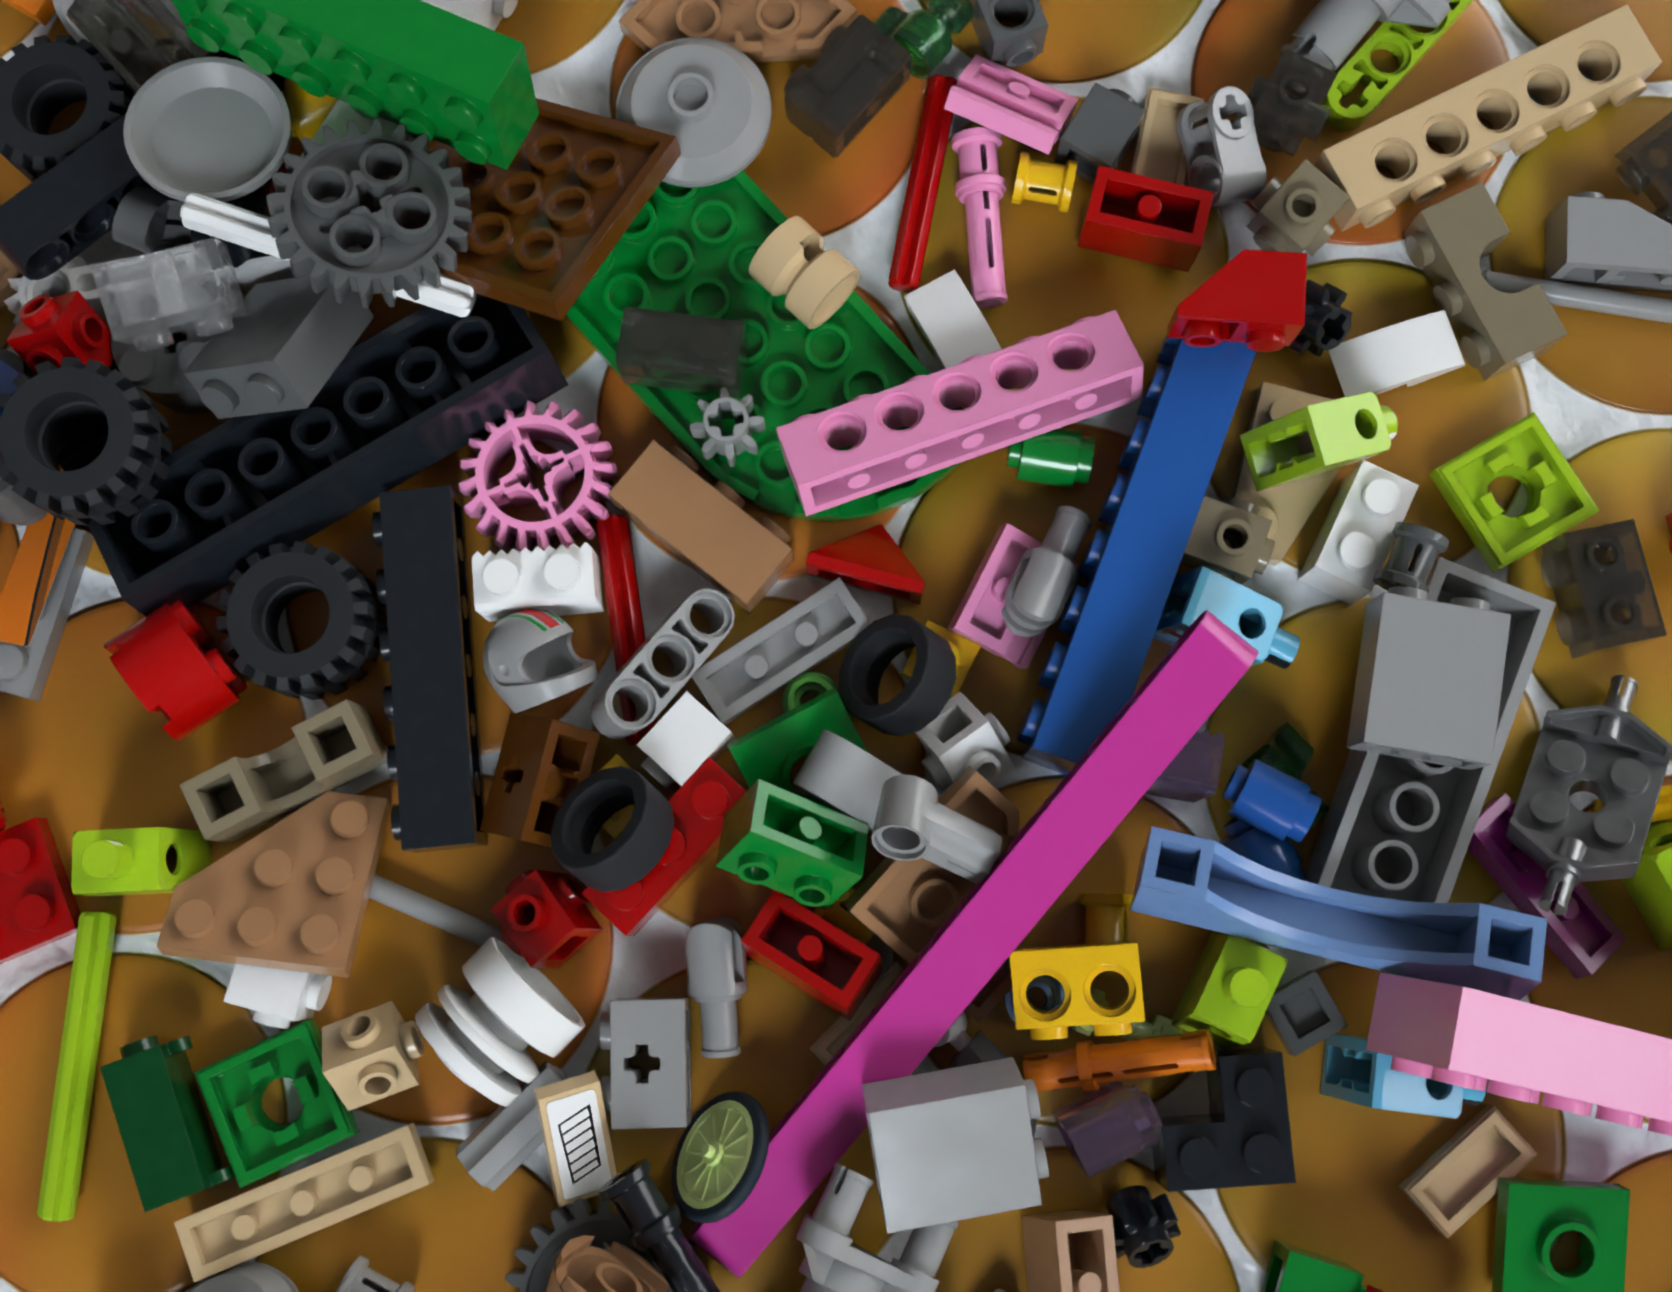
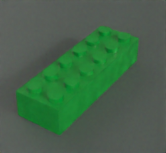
M171 0L186 27L187 35L201 48L213 53L222 50L241 58L249 67L259 73L270 75L274 72L295 81L299 87L314 96L324 97L326 94L348 103L354 111L366 118L374 120L381 117L397 125L400 123L404 124L406 132L414 138L426 134L428 135L429 142L435 140L452 147L465 159L475 164L484 165L487 162L507 171L539 115L524 43L421 0Z

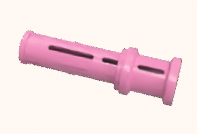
M987 127L964 129L955 133L951 139L952 150L958 153L960 180L955 183V195L961 203L965 204L971 293L978 308L998 307L1006 304V301H1008L999 200L1003 198L1006 192V180L999 174L998 148L1002 146L1003 140L1002 134Z

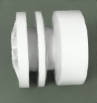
M490 937L462 966L463 974L475 994L471 996L450 984L444 985L437 992L438 999L443 1007L434 1003H426L415 1014V1020L424 1038L453 1074L494 1103L507 1107L522 1093L516 1078L530 1083L539 1075L537 1065L526 1048L530 1045L534 1049L554 1058L585 1027V1023L570 1001L538 968H531L524 957L515 954L501 939Z

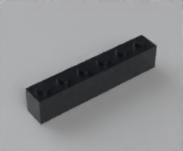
M450 485L380 492V511L373 513L372 529L377 546L383 547L384 569H378L376 572V590L380 603L386 604L388 627H381L379 642L384 662H390L391 685L384 687L383 704L387 720L394 721L395 744L389 745L387 749L388 772L391 780H397L399 804H394L391 808L392 833L396 841L401 840L402 850L415 853L487 846V832L479 831L485 811L463 499Z

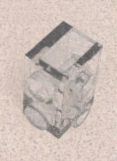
M216 238L205 239L91 268L113 341L125 344L135 343L137 352L174 344L173 333L193 328L196 329L198 337L234 329L233 318L248 315L227 244Z

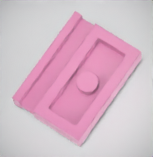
M976 54L958 77L956 86L953 85L950 88L944 109L1049 155L1054 143L1057 142L1069 123L1078 98Z
M1005 523L999 526L947 629L981 645V648L997 657L1000 656L1008 660L1019 669H1028L1048 627L1045 628L1043 633L1031 637L1015 635L1006 627L1002 616V609L1005 605V592L1024 552L1029 548L1039 547L1042 543L1014 526ZM1074 562L1076 568L1078 569L1080 564Z

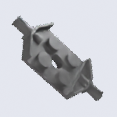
M1624 675L1613 676L1605 703L1602 705L1546 712L1522 789L1509 821L1506 837L1546 871L1545 877L1548 879L1538 905L1548 913L1556 891L1559 892V897L1553 914L1565 915L1568 911L1573 888L1577 887L1579 882L1634 877L1640 864L1642 850L1672 756V745L1629 711L1635 691L1638 688L1637 681L1631 677L1628 678L1623 696H1620L1619 691ZM1581 791L1593 793L1602 801L1604 808L1597 812L1581 811L1571 803L1569 796Z

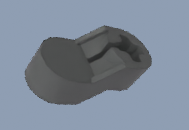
M136 186L122 198L112 224V238L115 242L146 254L153 253L159 247L179 248L193 245L190 235L191 229L185 228L180 217L181 206L184 204L183 201L170 198L154 188Z

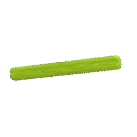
M86 911L82 912L79 916L37 1209L39 1218L45 1221L62 1222L72 1220L76 1215L117 922L115 914L110 912Z

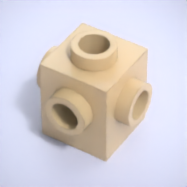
M392 1001L366 1011L358 1012L348 1018L322 1027V1073L348 1111L419 1085L418 1058L424 1056L425 1053L423 1039L415 1022L411 1020L405 1023Z

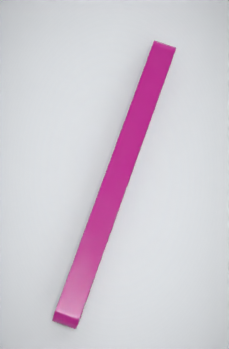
M1208 610L1204 611L1189 626L996 859L989 875L972 888L769 1134L768 1154L763 1171L756 1186L744 1203L736 1211L720 1221L713 1223L697 1222L689 1235V1239L736 1278H740L750 1268L831 1171L835 1163L841 1159L868 1126L861 1084L911 1075L1243 677L1259 653L1256 648Z

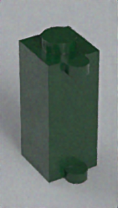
M157 1035L132 1042L119 1048L122 1059L100 1067L144 1212L234 1178L231 1166L222 1167L186 1053L187 1050L193 1048L190 1036L165 1044L159 1043Z

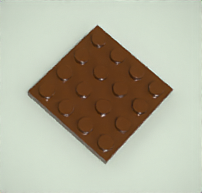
M536 98L539 115L507 171L487 162L484 165L475 164L461 156L456 149L437 142L430 151L432 153L445 148L448 151L449 168H461L463 187L470 190L471 208L469 210L472 211V230L466 231L468 233L467 252H456L458 269L453 272L438 268L440 273L470 285L477 294L562 321L677 161L681 152L676 136ZM412 222L407 223L402 227L406 229H418L423 227L424 225L421 223Z

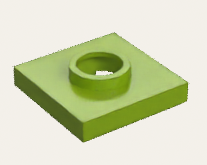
M1535 412L1436 468L1429 474L1492 573L1502 569L1600 511ZM1511 477L1524 486L1527 493V505L1520 515L1508 517L1501 514L1505 510L1496 503L1492 491L1488 493V486L1494 479Z

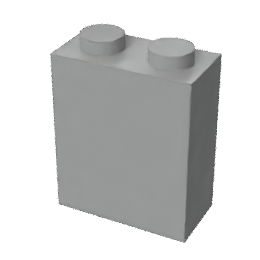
M1403 586L1390 587L1388 593L1384 592L1366 603L1346 748L1467 770L1492 765L1511 614L1490 611L1489 602L1476 598H1452L1450 603L1427 600L1428 593L1426 591Z
M1013 1057L861 1084L879 1200L887 1234L1042 1205L1039 1179L1049 1177V1170L1042 1139H1033L1030 1121L1041 1117L1039 1098L1034 1080H1023Z

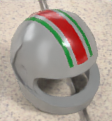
M530 608L508 614L496 623L485 641L483 651L484 673L494 691L514 713L535 707L599 679L595 661L592 659H582L573 650L571 636L574 630L562 618L547 610Z

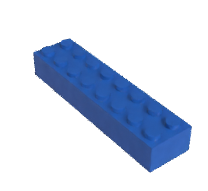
M1166 333L1156 362L1159 364L1151 382H1148L1137 410V415L1145 417L1146 420L1138 418L1132 434L1128 436L1117 468L1127 471L1126 475L1118 473L1112 488H1109L1097 521L1107 524L1105 531L1097 529L1093 541L1089 542L1078 571L1079 576L1087 578L1084 587L1076 586L1072 597L1070 596L1057 628V630L1067 633L1063 644L1055 643L1052 652L1049 651L1040 673L1037 685L1047 688L1043 701L1034 700L1032 706L1028 708L1019 730L1017 741L1026 744L1021 759L1067 775L1133 695L1256 351L1246 347V343L1222 341L1221 344L1214 347L1200 348L1186 345L1184 339L1167 338Z

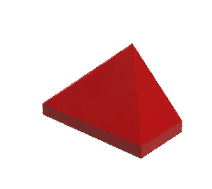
M882 524L808 553L806 561L808 576L832 582L840 577L847 586L917 604L921 603L925 581Z

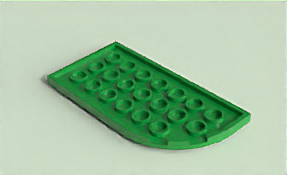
M744 171L724 182L705 187H680L661 181L565 317L688 455L715 482L721 481L747 503L771 513L810 521H845L880 514L906 504L928 491L961 464L952 465L806 517L784 461L776 428L791 423L802 415L817 414L846 404L857 396L864 394L872 395L901 385L914 376L929 375L931 373L854 290L844 304L826 322L815 329H808L785 308L786 295L772 296L749 275V266L758 248L788 218ZM726 387L729 397L741 401L743 397L750 394L753 397L754 406L748 417H764L766 430L762 432L752 433V438L758 447L757 455L750 454L745 450L736 456L734 467L729 466L726 456L720 455L717 452L712 458L706 460L701 450L708 437L695 438L692 437L690 431L691 424L703 422V416L697 404L698 400L701 399L710 404L712 401L720 398L721 388ZM958 407L951 410H962L963 408ZM728 418L723 420V427L720 430L722 436L733 435L734 419ZM899 427L895 430H905L910 427ZM845 446L838 450H848L854 446Z

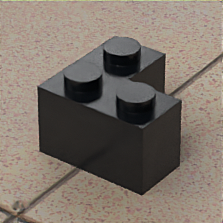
M1266 1047L1215 1051L1216 1070H1206L1211 1114L1150 1118L1155 1180L1168 1192L1296 1183L1283 1056L1280 1051Z

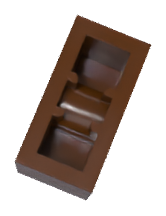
M510 713L479 831L552 848L550 833L555 815L567 795L584 779L590 776L600 733L550 718Z

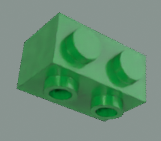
M758 779L724 815L715 866L738 875L745 882L764 885L794 897L797 902L803 905L826 910L863 877L869 825Z

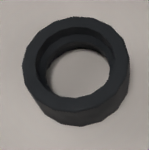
M891 614L873 621L863 629L845 652L839 670V694L846 710L857 719L883 734L902 737L922 730L938 717L949 701L956 680V658L948 641L911 616ZM916 646V665L911 679L901 693L891 701L879 705L878 687L883 672L892 659L902 651Z
M623 766L602 769L584 779L572 790L557 811L550 833L552 853L565 869L586 886L601 892L623 890L642 880L659 863L670 844L675 824L672 805L638 771ZM629 805H634L631 819L622 834L606 848L591 854L594 839L603 824L616 812Z

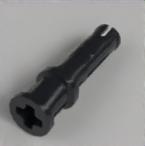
M647 1158L630 1165L600 1188L598 1193L603 1201L611 1200L630 1229L631 1232L628 1240L631 1245L637 1247L639 1251L647 1250L673 1292H720L679 1227L682 1222L679 1208L676 1204L668 1205L649 1175L652 1166Z

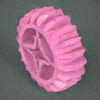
M527 400L524 406V416L518 418L513 411L505 409L503 416L506 420L505 424L497 427L494 422L486 421L485 430L489 434L486 441L479 438H469L468 445L478 457L460 460V468L465 473L473 476L458 483L459 491L464 496L472 497L464 506V510L470 518H480L476 529L484 537L495 534L494 544L499 549L505 551L516 541V551L519 553L525 547L532 552L535 543H538V547L544 551L549 545L554 548V542L559 540L568 549L573 543L576 544L571 536L579 530L588 540L594 539L596 533L588 523L591 517L606 520L610 516L608 510L599 501H611L608 493L614 486L605 482L619 476L617 465L606 462L613 454V449L608 441H598L601 431L596 423L592 422L582 426L583 416L577 409L573 408L562 418V409L559 404L550 401L543 415H540L537 405ZM541 439L557 440L570 445L575 451L566 455L562 450L553 454H542L534 448L532 441ZM515 451V466L510 473L499 479L500 485L496 486V478L502 463L510 453ZM531 459L539 470H543L545 473L544 481L546 485L544 488L549 497L548 501L539 489H535L533 486L535 484L533 477L535 472L530 464ZM584 472L582 488L577 498L564 510L562 504L563 492L569 485L578 481V474ZM512 504L516 508L528 504L538 505L545 513L547 520L537 522L521 521L508 516L501 509Z

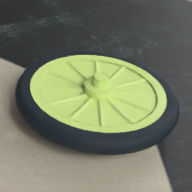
M733 1091L713 1098L696 1113L680 1139L672 1167V1191L680 1211L694 1222L713 1223L728 1217L744 1203L761 1176L768 1154L769 1125L763 1107L751 1095Z

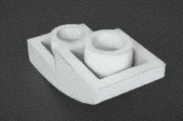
M955 269L904 296L910 314L931 345L937 363L942 370L958 365L969 357L976 355L984 356L1001 350L987 321Z
M1445 310L1384 327L1342 342L1337 347L1328 350L1345 397L1370 391L1378 395L1407 384V387L1465 366Z

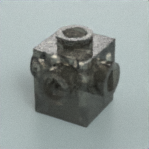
M1285 48L1270 78L1268 79L1259 74L1247 96L1254 111V124L1259 145L1273 152L1283 151L1294 157L1304 137L1315 142L1332 110L1322 105L1338 73Z

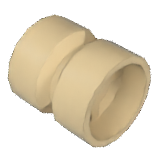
M796 215L779 225L758 248L751 260L749 275L772 296L786 295L785 308L808 329H815L826 322L849 298L858 284L861 271L837 249L825 251L824 237L802 217Z

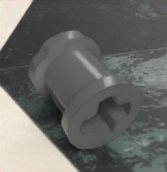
M1397 522L1392 531V534L1396 537L1395 543L1384 569L1376 570L1373 582L1387 591L1390 587L1403 586L1418 588L1429 593L1430 589L1425 585L1438 553L1446 552L1449 540L1427 527L1409 522Z

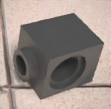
M1039 0L968 1L967 12L986 59L1002 66L1007 65L1014 68L1029 63L1038 54L1043 53L1048 23ZM1001 19H1013L1020 26L1009 28L1002 26L998 21Z
M1095 82L1061 136L1054 163L1066 165L1069 160L1078 161L1076 175L1093 184L1098 166L1117 169L1138 134L1146 110L1137 106L1135 100L1124 91L1107 89Z

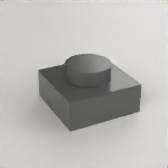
M1309 970L1277 988L1265 1013L1288 1054L1292 1056L1302 1053L1348 1026L1315 970Z

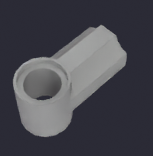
M898 775L886 780L882 786L871 836L872 845L878 852L888 858L899 861L918 860L922 857L976 884L989 875L994 861L1000 854L1002 836L996 834V831L937 803V790L923 778L914 775Z

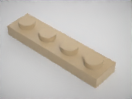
M413 1122L175 1221L174 1225L193 1281L197 1282L429 1185L435 1179Z

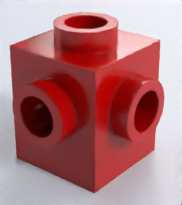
M78 290L55 297L42 294L28 301L18 313L20 320L6 339L7 343L35 375H38L35 365L45 361H50L57 368H61L62 357H76L85 365L89 359L104 363L108 368L114 360L111 350V330Z
M536 869L526 871L507 885L505 889L507 895L491 909L502 925L500 935L505 944L515 954L524 957L531 968H560L603 929L585 905V902L588 900L581 894L584 891L583 887L567 873Z

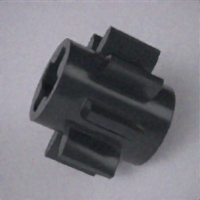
M1307 280L1305 326L1288 347L1300 354L1308 350L1318 357L1322 355L1323 350L1337 347L1345 339L1351 326L1352 312L1341 306L1346 299L1347 293L1329 283L1321 286L1312 280Z
M1135 1185L1117 1191L1108 1199L1106 1209L1108 1214L1113 1216L1116 1258L1126 1254L1131 1266L1146 1268L1156 1265L1169 1257L1174 1249L1171 1238L1180 1236L1181 1232L1176 1223L1178 1221L1177 1215L1166 1193L1153 1199L1147 1187Z

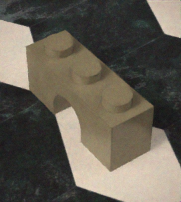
M1481 182L1421 210L1403 232L1410 260L1416 267L1423 269L1433 287V299L1439 311H1446L1447 317L1450 318L1461 338L1460 346L1464 358L1473 368H1478L1484 381H1487L1546 353L1568 333L1539 283L1520 292L1506 293L1490 286L1482 276L1480 258L1491 254L1510 231Z
M346 699L291 727L295 737L285 744L254 757L241 758L234 756L181 783L180 788L204 839L232 843L308 804L325 792L333 791L386 764L387 749L367 708Z

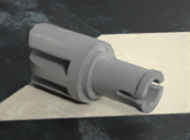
M1072 506L1058 507L1054 514V520L1041 546L1029 548L1024 552L1005 592V605L1002 609V616L1006 627L1015 635L1023 637L1039 635L1044 632L1045 628L1053 625L1062 614L1079 577V572L1073 560L1085 534L1092 525L1091 518L1080 509Z
M725 915L712 917L695 925L687 932L686 939L687 995L694 997V1001L700 1002L701 1056L706 1058H726L741 1053L738 1036L737 1000L743 997L742 994L748 992L746 951L741 943L743 938L742 925L735 918Z

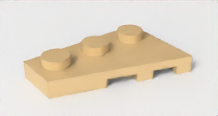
M1262 382L1257 391L1248 431L1308 405L1334 399ZM1309 433L1301 435L1298 439V450L1301 455L1314 452ZM1243 448L1232 497L1256 505L1259 508V516L1272 520L1267 538L1274 540L1275 545L1268 563L1269 565L1276 566L1281 562L1340 468L1257 492ZM1223 538L1225 544L1232 548L1230 542Z

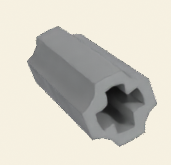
M547 1060L538 1068L539 1075L533 1082H524L520 1086L522 1093L511 1105L507 1107L500 1105L456 1148V1157L464 1165L467 1173L482 1187L486 1186L495 1191L543 1143L533 1089L568 1079L557 1066L550 1064Z

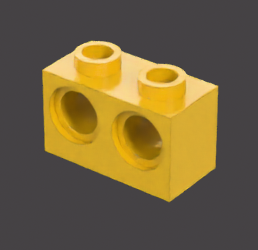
M1137 941L1015 949L1010 955L1016 1030L1030 1029L1031 1040L1069 1037L1068 1026L1093 1025L1095 1036L1126 1035L1132 1033V1022H1145ZM1105 971L1117 972L1127 981L1128 989L1125 998L1114 1006L1099 1004L1094 1000L1090 992L1093 979ZM1048 975L1056 978L1061 983L1065 995L1058 1007L1052 1010H1041L1030 1002L1027 988L1034 978Z

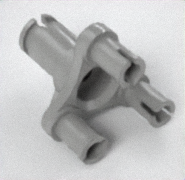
M1319 0L1292 34L1293 41L1290 44H1284L1279 50V55L1300 76H1303L1308 70L1311 73L1309 77L1310 82L1316 86L1323 87L1329 80L1327 74L1330 70L1338 69L1377 20L1437 28L1450 12L1449 3L1451 0Z
M835 1163L813 1214L806 1213L797 1232L796 1239L803 1242L806 1253L798 1270L806 1276L799 1292H936L940 1281L935 1278V1275L959 1223L953 1221L913 1229L900 1260L893 1258L890 1263L852 1243L853 1239L850 1238L851 1235L849 1234L865 1196L874 1181Z

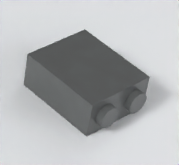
M310 275L297 279L294 277L255 284L183 374L199 393L204 405L218 419L306 409L374 318L369 308L362 307L359 293L351 291L342 304L337 303L334 285L330 284L323 291L316 294L312 290Z

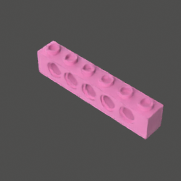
M1116 310L1096 317L1081 318L1070 326L1041 336L1026 337L1013 346L984 356L976 355L969 357L958 365L929 375L914 376L901 385L878 393L857 396L848 403L817 414L802 415L791 423L777 427L776 431L784 461L807 517L1141 400L1144 364ZM1011 388H1021L1020 390H1008ZM958 407H964V408H965V409H962V410H951V409L958 408ZM899 427H910L905 430H895ZM845 446H854L848 450H838Z

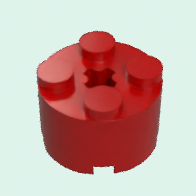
M181 600L176 601L172 605L168 602L104 644V648L113 654L109 658L123 680L149 713L152 711L155 713L162 712L168 720V723L163 725L162 728L177 742L182 741L241 700L239 694L249 688L228 659L225 660L216 648L208 652L206 647L215 640L194 613H190Z

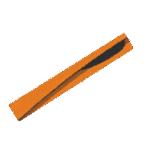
M47 513L40 521L27 525L0 594L1 642L25 647L30 644L75 526L73 522L66 518L61 520Z

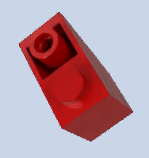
M1242 250L1178 304L1167 325V338L1184 339L1186 345L1200 348L1214 347L1221 344L1222 341L1246 343L1248 349L1258 352H1272L1280 350L1284 346H1290L1305 326L1307 253Z

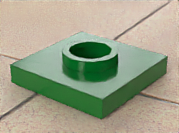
M834 688L727 744L749 788L760 779L832 810L834 809L811 795H803L792 787L790 771L793 764L800 757L811 752L823 729L848 740L868 752L838 692Z
M314 1019L306 1020L194 1072L240 1188L360 1133L352 1110H347L322 1073V1037ZM279 1078L294 1080L291 1082L299 1091L301 1104H304L300 1116L294 1121L285 1124L270 1119L265 1113L262 1103L263 1094L268 1085Z
M1499 1177L1492 1292H1624L1630 1189L1617 1183ZM1565 1231H1578L1581 1244L1577 1257L1583 1261L1571 1272L1565 1268L1554 1270L1549 1256L1552 1242Z

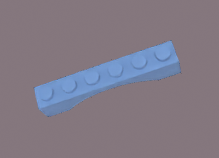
M1151 826L1141 853L1130 911L1394 975L1464 986L1519 1001L1542 982L1547 928L1546 918L1482 903L1414 902L1373 897L1333 889L1300 880L1262 866L1235 853L1217 841Z

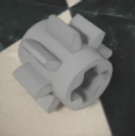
M726 387L721 388L720 398L712 401L710 404L707 401L698 400L697 404L703 416V422L691 424L690 431L692 437H708L701 450L706 460L712 458L717 452L720 455L726 456L729 466L734 467L736 456L745 450L750 454L757 455L758 447L752 438V433L762 432L766 430L764 417H748L754 406L753 397L750 394L743 397L741 401L729 397V393ZM728 418L734 419L733 435L722 436L720 430L723 427V420Z

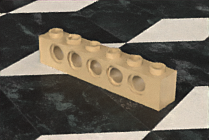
M1627 4L1323 150L1314 166L1350 197L1333 218L1341 232L1359 223H1362L1364 228H1370L1391 216L1396 211L1395 206L1412 198L1415 204L1422 203L1442 191L1447 186L1446 181L1460 174L1463 175L1465 180H1468L1483 173L1497 162L1496 157L1510 150L1513 151L1515 156L1521 155L1539 145L1547 138V132L1559 126H1562L1565 132L1573 130L1591 119L1598 112L1597 108L1609 102H1612L1615 108L1630 102L1647 89L1644 81L1662 63V60ZM1580 71L1588 74L1592 80L1585 78ZM1529 94L1538 97L1543 105L1534 102ZM1478 118L1489 121L1495 130L1484 127ZM1427 142H1434L1440 145L1445 154L1434 152ZM1380 165L1389 168L1394 173L1396 179L1384 177L1378 172L1376 166Z

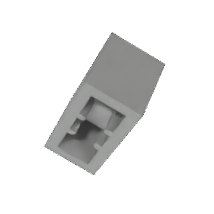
M691 997L618 998L611 1000L610 1012H602L600 1017L601 1050H610L611 1075H602L600 1085L605 1112L611 1113V1129L687 1127L692 1122ZM643 1045H648L649 1056L659 1057L661 1063L660 1066L649 1072L648 1078H643L642 1067L632 1066L631 1057L640 1053Z

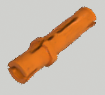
M1209 1028L1182 1034L1125 1040L1124 1042L1094 1045L1092 1040L1078 1041L1074 1048L1051 1052L1026 1053L1023 1056L1024 1080L1033 1079L1037 1093L1068 1087H1082L1085 1092L1100 1089L1101 1084L1114 1081L1144 1079L1191 1071L1216 1070V1053Z

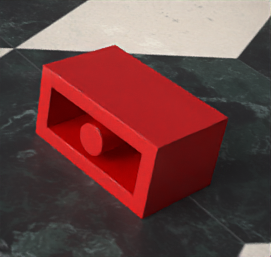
M1098 166L1089 194L1077 247L1189 273L1202 247L1214 192Z
M776 890L772 892L741 939L748 957L848 1021L852 1020L883 971L881 955Z

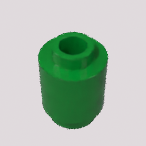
M1061 427L1010 445L1006 467L1017 468L1016 480L1068 488H1072L1074 483L1088 484L1094 457L1095 438L1081 436V430Z

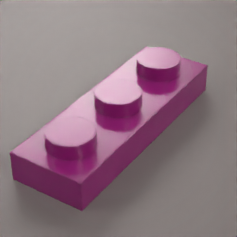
M1506 793L1491 799L1481 810L1468 849L1521 913L1547 919L1545 942L1575 979L1592 975L1619 948L1627 937L1581 882L1578 883L1577 887L1573 888L1568 911L1565 915L1553 914L1559 897V892L1557 891L1554 894L1549 913L1539 907L1538 903L1548 879L1545 877L1546 871L1506 837L1509 821L1516 806Z

